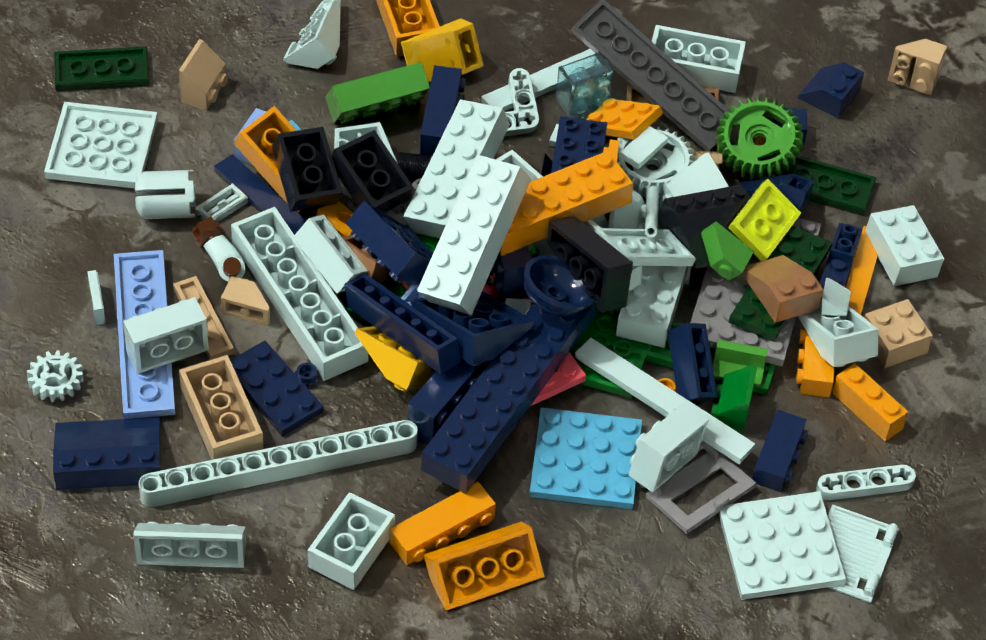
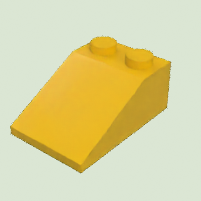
M375 326L357 328L355 330V335L385 378L393 382L394 387L402 391L420 389L436 372V370Z

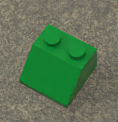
M750 365L725 374L723 384H717V398L715 399H719V403H713L711 415L741 435L744 434L757 365Z

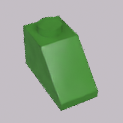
M717 221L705 228L701 235L710 266L728 281L742 274L754 251Z

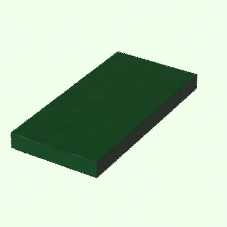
M147 46L54 52L56 91L149 86Z
M802 156L796 158L794 165L789 164L788 171L781 168V175L795 174L815 181L809 201L861 216L865 215L877 178Z

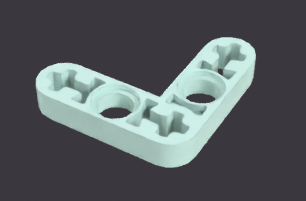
M517 68L511 71L508 80L514 111L505 112L508 121L512 124L505 136L534 132L539 123L530 75L525 69ZM516 77H520L523 80L522 89H519V82L515 80ZM526 96L530 103L521 105L517 98ZM529 118V121H532L531 125H528L524 119Z

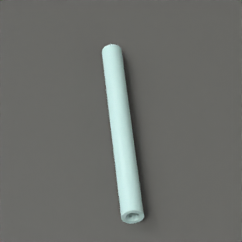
M650 186L647 189L645 234L650 238L655 237L658 230L659 190L656 186Z

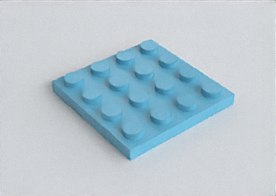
M541 408L529 497L633 510L636 480L628 476L631 468L630 459L637 449L635 443L641 435L642 420Z

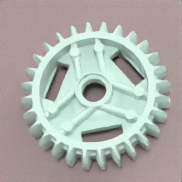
M658 126L656 130L668 137L667 144L639 170L632 166L633 171L620 158V152L633 140L626 138L617 139L619 141L617 163L633 182V190L642 197L647 198L648 187L656 186L659 190V198H663L666 184L696 161V155H694V149L690 148V142H684V136L678 138L677 131L671 134L668 128L662 131ZM653 164L656 165L658 169L649 170L646 166Z

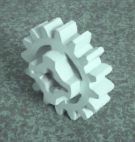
M59 350L56 351L55 355H51L48 351L45 358L38 355L37 363H30L31 370H27L28 386L32 388L34 395L40 393L41 400L48 396L51 402H54L56 397L64 401V395L68 394L73 397V389H81L80 382H83L82 365L78 364L76 357L70 359V353L67 352L64 356H61Z

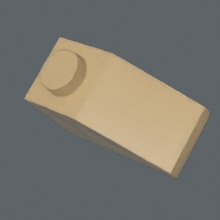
M231 276L221 296L222 313L269 326L270 307L255 282Z

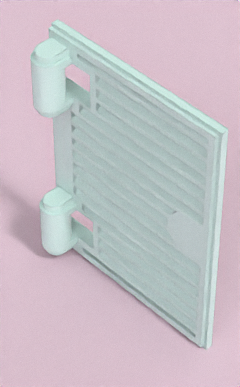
M832 504L828 520L846 582L845 585L828 588L871 603L899 528L894 523L889 525ZM878 531L885 533L883 541L876 539ZM859 580L867 582L864 590L857 588Z

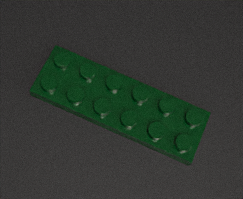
M791 226L768 259L784 255L812 272L815 276L829 253L833 242ZM749 285L731 313L728 323L774 342L788 319L775 323Z

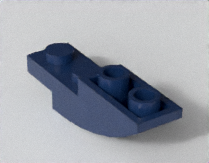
M839 223L819 283L823 289L826 278L832 279L843 287L846 286L863 229L850 224Z

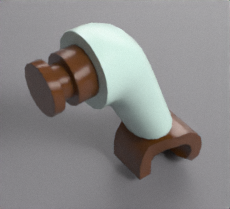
M211 216L197 223L192 228V234L200 247L204 245L220 277L229 282L231 276L242 278L245 274L244 260L236 248L224 236L225 232L218 221L213 220Z

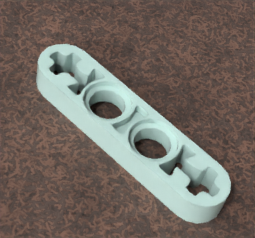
M907 465L826 474L819 478L816 492L820 491L822 499L831 501L906 491L912 488L916 475L915 471ZM873 477H880L885 481V484L877 485L871 479ZM855 480L860 484V487L851 488L847 485V481ZM828 485L830 488H833V490H829L828 487L824 486Z

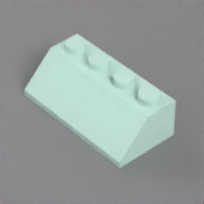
M148 522L138 523L134 530L133 537L137 565L244 568L246 549L245 526L234 524L218 526L211 524L187 525L183 523L159 524Z

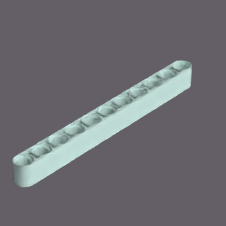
M402 420L147 473L139 480L140 500L147 507H157L408 454L417 447V426L412 421Z

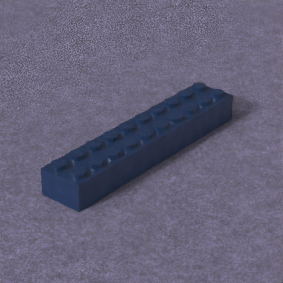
M595 299L582 312L572 316L554 315L533 304L526 313V316L535 320V326L490 361L423 450L421 471L466 494L596 316L597 300Z

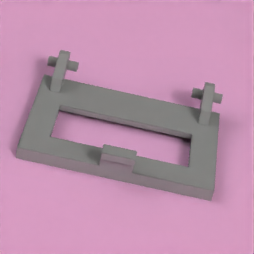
M704 441L701 442L699 451L704 448L707 451L706 454L674 474L654 492L648 491L646 493V498L686 534L719 513L720 509L726 505L734 503L756 488L754 480L725 455ZM720 469L736 482V484L690 515L685 514L672 502Z

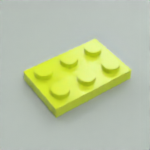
M767 179L759 186L728 228L746 246L754 251L753 253L760 261L768 259L801 212Z

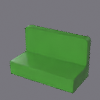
M718 339L713 363L714 378L724 380L725 374L750 365H757L754 387H760L768 349Z

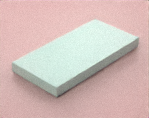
M596 228L594 231L631 260L633 266H693L696 260L687 248L667 229H658L657 235L652 238L646 236L645 229Z

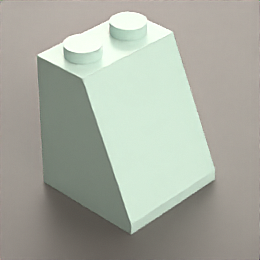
M708 152L666 184L663 200L665 198L729 186Z

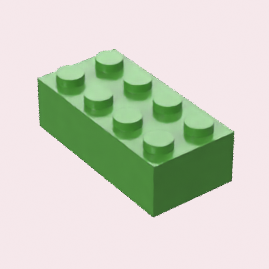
M422 62L334 85L325 98L333 123L341 122V124L353 122L355 117L363 116V118L375 116L377 111L385 110V112L397 110L399 105L406 104L407 107L416 105L425 97L430 87Z

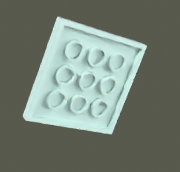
M64 102L44 170L45 178L135 189L137 177L145 170L158 120L157 112Z
M820 491L729 504L720 509L718 514L741 600L845 585L846 577Z

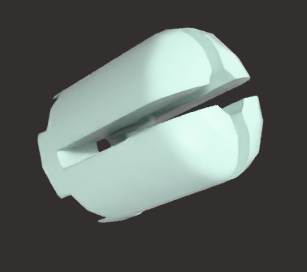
M194 170L145 171L140 173L135 182V192L139 195H149L135 197L136 209L140 216L145 219L195 218V214H191V207H196L195 185L189 177V174H194ZM161 194H180V195H161Z

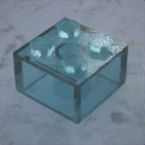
M599 53L558 67L556 100L568 117L582 114L598 106L600 107L605 100L610 99L613 70Z

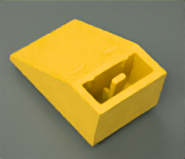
M461 18L401 42L407 66L422 62L428 82H431L434 65L462 69V75L484 66L474 24Z

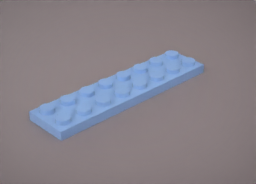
M163 250L114 254L124 419L175 415L172 363L137 374L126 352L123 325L124 320L130 319L133 316H139L167 306Z

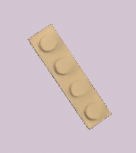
M197 276L173 283V288L179 301L196 297L207 319L209 350L205 352L209 360L225 355H233L234 347Z

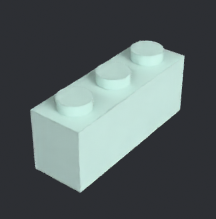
M325 215L309 218L293 237L299 248L308 256L314 267L326 279L330 288L337 294L345 292V283L363 273L366 274L368 271Z

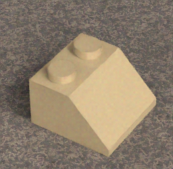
M200 39L179 69L181 102L207 111L211 103L216 101L221 87H225L228 81L226 63Z

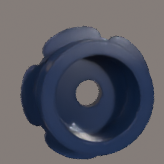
M302 363L295 371L296 376L305 386H312L318 381L319 372L315 365L311 363Z

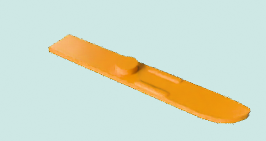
M863 226L845 287L851 291L849 307L860 315L878 257L865 232L867 226Z

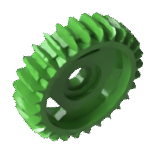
M757 96L756 101L751 102L748 97L747 104L739 101L738 108L731 105L730 113H724V119H720L719 127L716 130L717 151L722 154V161L726 160L727 168L733 166V173L741 170L742 178L748 173L751 180H753L755 175H759V178L763 179V176L766 174L772 177L773 172L780 176L781 168L788 171L789 164H795L796 158H799L800 150L803 147L802 125L798 123V116H793L792 109L786 111L785 103L779 107L777 106V99L773 103H769V98L766 97L765 101L762 102ZM765 117H770L772 119L777 120L783 125V127H779L778 125L771 122ZM735 126L740 127L738 145H731V131ZM761 136L766 139V143L758 146L753 143V139ZM777 152L780 153V155L772 159L758 161L759 159L775 154Z

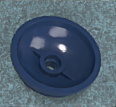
M537 256L526 264L524 269L526 293L530 300L542 310L558 316H572L582 312L595 300L594 297H588L585 293L586 286L581 280L576 281L571 275L570 266L568 264L563 265L557 256Z

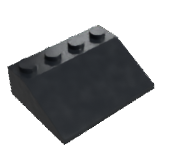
M741 185L665 198L658 213V225L662 229L670 230L695 257L696 260L693 264L695 269L707 267L710 264L701 235L702 231L717 221L738 238L728 227L751 196Z

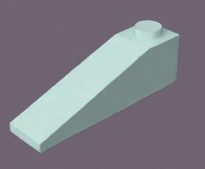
M323 0L309 18L311 22L299 32L301 38L298 43L292 42L283 59L285 63L318 69L324 64L328 66L337 58L336 53L340 46L341 0Z

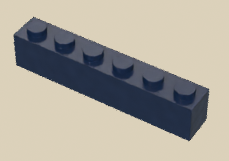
M363 273L344 284L348 308L438 373L442 374L461 363L458 338L373 278Z

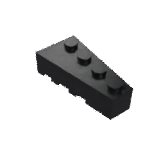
M576 216L549 221L548 246L563 265L568 264L570 266L571 275L576 281L581 280L586 286L585 293L588 297H594L597 300L599 311L604 313L626 307L633 262Z

